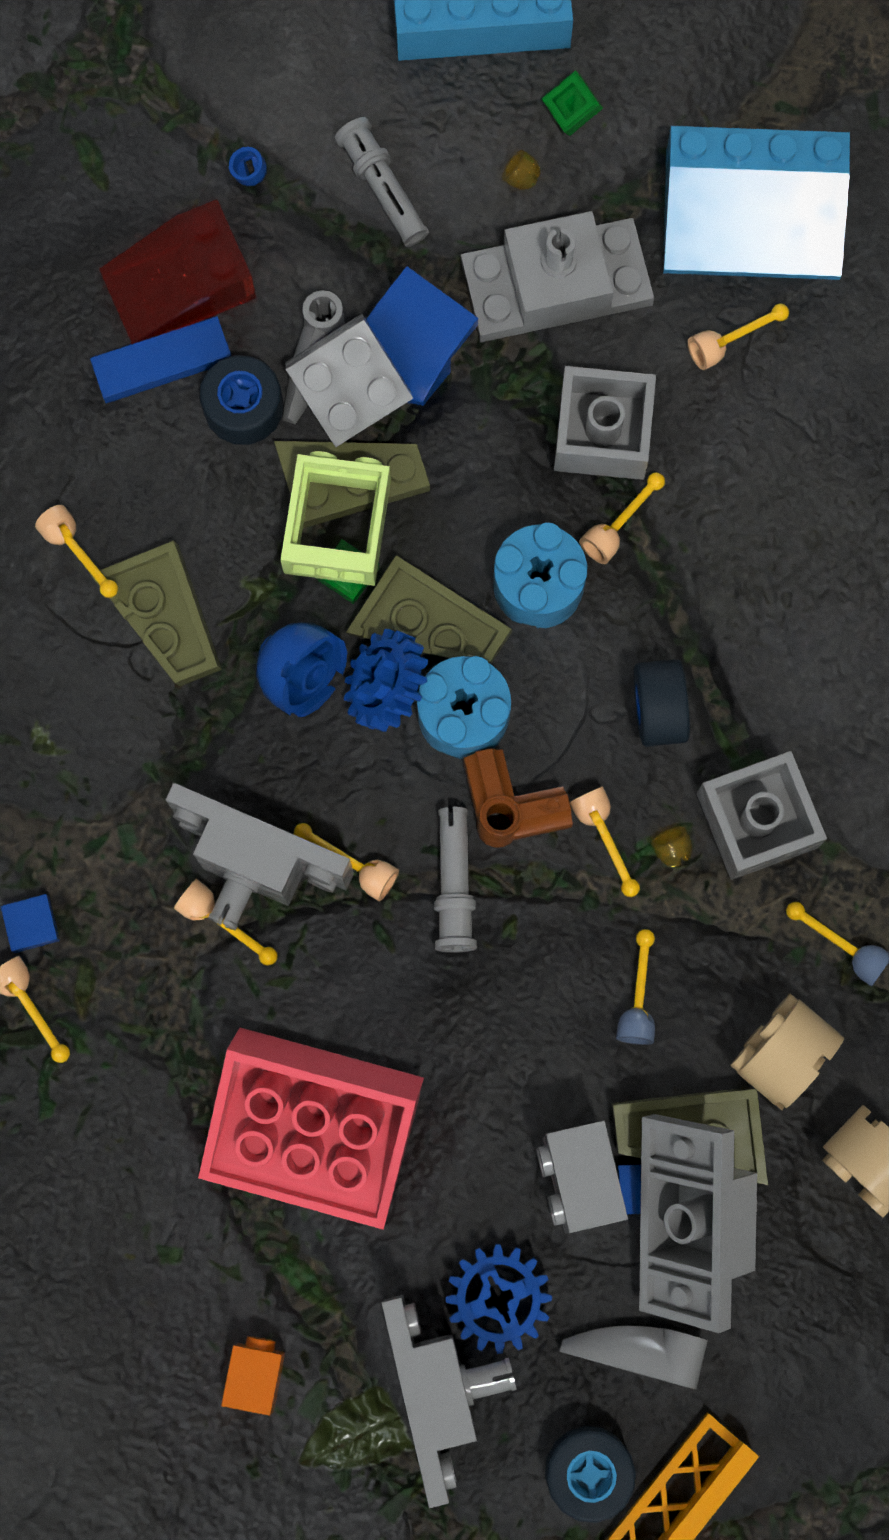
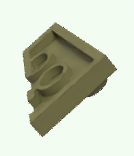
M754 1087L611 1103L616 1148L619 1154L641 1158L642 1117L652 1114L734 1130V1168L757 1173V1183L768 1185L758 1094Z

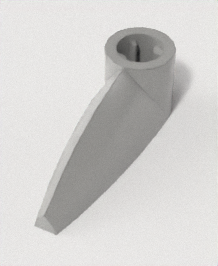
M324 290L316 291L310 294L304 301L302 309L304 326L294 357L345 325L341 300L334 293ZM322 315L331 316V319L326 318L325 322L316 320L317 317L322 319ZM289 376L283 421L296 424L308 404Z
M613 1326L590 1330L563 1339L559 1352L696 1390L708 1340L663 1328Z

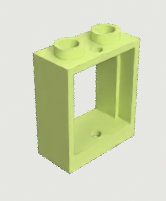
M314 451L310 455H297L281 553V564L284 574L375 586L391 484L390 466H384L379 460L367 457L357 458L355 462L339 460L335 455L322 451ZM310 482L375 490L366 553L300 545Z

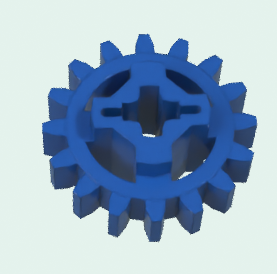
M387 628L384 629L382 636L376 633L371 635L370 646L361 644L359 647L361 654L357 660H351L350 665L354 668L353 675L345 678V683L351 685V690L344 695V700L352 703L347 713L356 717L355 722L373 730L377 729L386 732L388 726L395 728L400 726V715L407 717L412 715L411 705L414 701H421L422 698L421 694L417 692L418 687L427 682V677L421 675V670L428 664V659L420 657L424 647L415 642V637Z
M495 1244L493 1256L486 1257L485 1253L478 1248L475 1250L477 1259L475 1264L471 1265L464 1259L459 1262L465 1272L463 1277L450 1276L449 1282L458 1287L457 1294L446 1296V1303L458 1306V1311L449 1317L450 1322L463 1321L466 1326L463 1328L460 1337L465 1340L473 1333L477 1335L478 1350L482 1351L488 1341L495 1343L497 1354H503L506 1341H512L515 1348L520 1350L522 1349L521 1335L527 1333L535 1339L539 1336L533 1326L535 1320L548 1322L549 1316L540 1310L541 1303L552 1301V1295L540 1293L539 1286L546 1283L549 1279L547 1275L534 1277L532 1270L537 1264L534 1258L524 1264L519 1262L521 1250L515 1247L509 1257L503 1256L500 1244ZM494 1265L510 1266L519 1271L524 1278L514 1282L498 1276ZM478 1272L483 1283L477 1298L466 1303L465 1296L468 1284ZM489 1276H492L495 1285L498 1284L502 1291L510 1289L512 1292V1297L506 1301L508 1321L505 1320L502 1312L499 1313L495 1306L487 1308L484 1300L491 1296ZM531 1295L530 1311L525 1320L519 1325L515 1312L520 1300ZM482 1316H488L499 1321L503 1332L485 1330L473 1320Z

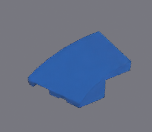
M408 266L390 286L366 319L411 391L413 399L407 403L422 406L451 373V358L478 326V317Z

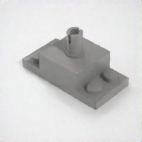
M584 212L505 229L504 245L461 254V266L472 311L478 317L477 331L480 343L653 306L654 295L633 218L596 225L593 212Z
M173 783L167 795L166 802L174 812L173 817L180 821L179 826L201 836L193 853L204 870L226 880L216 904L208 916V919L219 925L223 922L226 928L236 931L239 919L252 892L259 893L289 906L303 873L309 877L307 882L322 890L333 893L335 887L347 891L354 875L349 858L176 783Z
M657 1114L642 1117L639 1311L716 1333L731 1329L732 1279L755 1271L757 1173L734 1168V1130Z
M404 1295L384 1299L382 1307L428 1506L433 1508L448 1504L449 1489L456 1488L457 1481L450 1451L440 1454V1450L477 1441L470 1406L474 1405V1399L517 1390L513 1375L493 1380V1377L512 1373L510 1360L505 1358L499 1362L466 1370L465 1365L460 1366L453 1334L415 1343L413 1336L421 1335L415 1303L406 1305Z

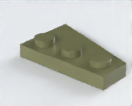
M274 441L290 496L297 455H310L314 451L331 453L339 460L354 462L355 459L360 457L373 458L382 462L384 466H390L391 484L388 503L430 491V483L417 444L344 442L335 447L332 442ZM310 482L303 528L373 508L375 490Z
M175 541L100 570L107 580H113L118 585L117 594L110 598L123 618L129 622L175 684L183 686L222 670L179 545Z
M397 555L346 631L348 635L371 640V635L374 633L382 636L384 629L388 628L395 632L398 630L415 637V642L424 647L423 654L443 659L459 656H479L486 659L490 664H492L513 632L511 628Z

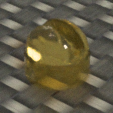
M519 150L507 164L502 179L519 190L530 189L538 181L537 178L541 173L540 166L534 157L524 150Z
M673 827L658 834L651 843L657 857L663 864L669 867L681 866V858L684 861H688L693 851L692 841L685 827Z

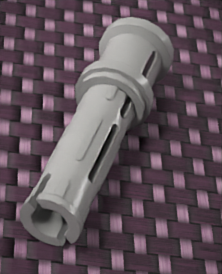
M366 117L356 118L338 130L335 135V141L339 147L345 148L353 161L355 175L362 180H367L383 210L403 239L404 245L406 247L413 246L422 241L429 234V230L424 226L407 194L390 169V154L387 149L380 148L370 131L372 124ZM359 144H363L366 151L363 152L359 147ZM388 190L394 195L404 212L403 215H400L387 193Z
M445 807L438 810V816L440 817L441 895L437 896L436 901H434V910L439 912V939L435 941V950L441 952H468L477 949V940L472 939L471 912L476 910V901L472 895H469L468 809L453 807V813H449V808Z

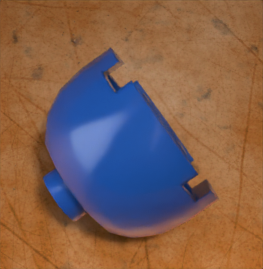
M290 623L277 630L264 640L257 659L256 678L264 696L273 705L290 716L291 713H294L298 717H306L318 710L336 689L333 686H327L333 679L335 672L337 671L342 675L344 673L347 662L345 643L328 630L313 623Z

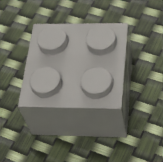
M363 314L355 317L286 362L287 373L335 447L413 399L410 389Z
M565 366L554 471L644 480L649 460L656 375Z
M792 751L704 782L697 792L698 799L731 880L815 850L827 839Z
M605 1121L546 1134L543 1137L544 1146L538 1147L536 1152L542 1177L551 1176L554 1185L555 1195L547 1197L554 1226L563 1224L565 1233H573L628 1220Z

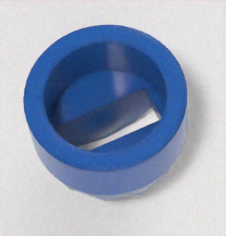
M242 147L236 150L229 160L230 173L237 182L247 187L261 183L267 174L265 159L253 147ZM252 160L255 171L252 174L249 173L246 161Z

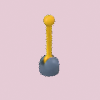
M791 902L787 906L786 914L790 919L801 920L853 956L852 965L854 972L862 981L871 987L889 963V952L875 945H867L858 949L807 914L801 903Z
M648 929L640 930L636 935V942L640 946L634 1007L626 1010L620 1016L617 1024L616 1039L630 1044L649 1045L654 1043L655 1038L654 1019L643 1009L649 947L655 941L653 932Z

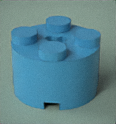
M553 523L527 526L511 534L499 548L494 564V595L504 614L512 621L519 624L536 626V628L553 627L567 620L576 611L582 599L587 578V561L581 546L570 534ZM532 573L547 574L548 580L543 582L540 577L531 579Z
M479 656L453 657L434 666L425 676L427 677V682L420 685L418 691L422 696L421 701H417L418 722L426 741L439 752L441 751L459 759L470 756L476 751L494 749L503 738L510 720L511 694L505 678L486 659ZM464 701L466 705L472 704V713L465 715L461 709L456 710V703Z

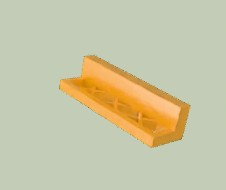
M707 1412L606 1540H621L628 1530L629 1540H636L634 1523L642 1513L662 1512L664 1532L658 1540H694L759 1456ZM711 1428L731 1447L719 1463L699 1464L697 1444ZM691 1452L692 1465L680 1466ZM711 1471L701 1484L700 1472ZM693 1472L695 1493L688 1502L668 1504L667 1481L673 1474ZM660 1491L661 1504L649 1505ZM681 1510L673 1521L669 1523L668 1511Z

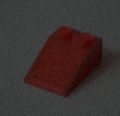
M217 199L173 217L99 269L131 344L195 324L256 298L252 275Z

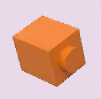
M247 1336L246 1344L237 1343L233 1345L221 1404L222 1407L269 1416L274 1412L285 1352L274 1350L276 1341Z

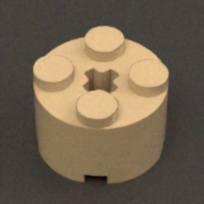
M789 994L772 1013L773 1017L765 1026L761 1024L743 1045L745 1048L730 1065L737 1071V1074L782 1111L784 1107H789L820 1074L818 1070L825 1062L823 1057L825 1056L831 1060L844 1041V1037L800 999L797 1000L792 994Z
M862 1105L823 1146L828 1154L822 1161L844 1182H847L853 1176L864 1187L858 1195L883 1218L889 1212V1127L884 1122H878L876 1119L871 1124L865 1120L871 1111Z

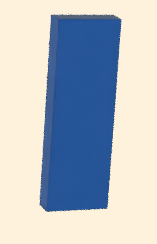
M218 316L92 357L90 360L102 396L107 404L209 370L218 361L231 357V353Z

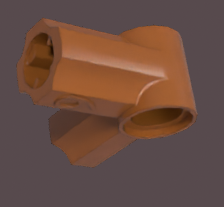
M491 748L476 751L474 754L463 758L477 817V833L486 845L499 848L509 845L513 840L572 828L571 807L563 786L514 797L503 749L495 750ZM494 813H501L509 818L511 826L505 830H496L489 825L487 817Z

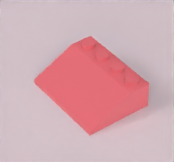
M239 1027L226 1051L198 1178L384 1230L424 1077Z

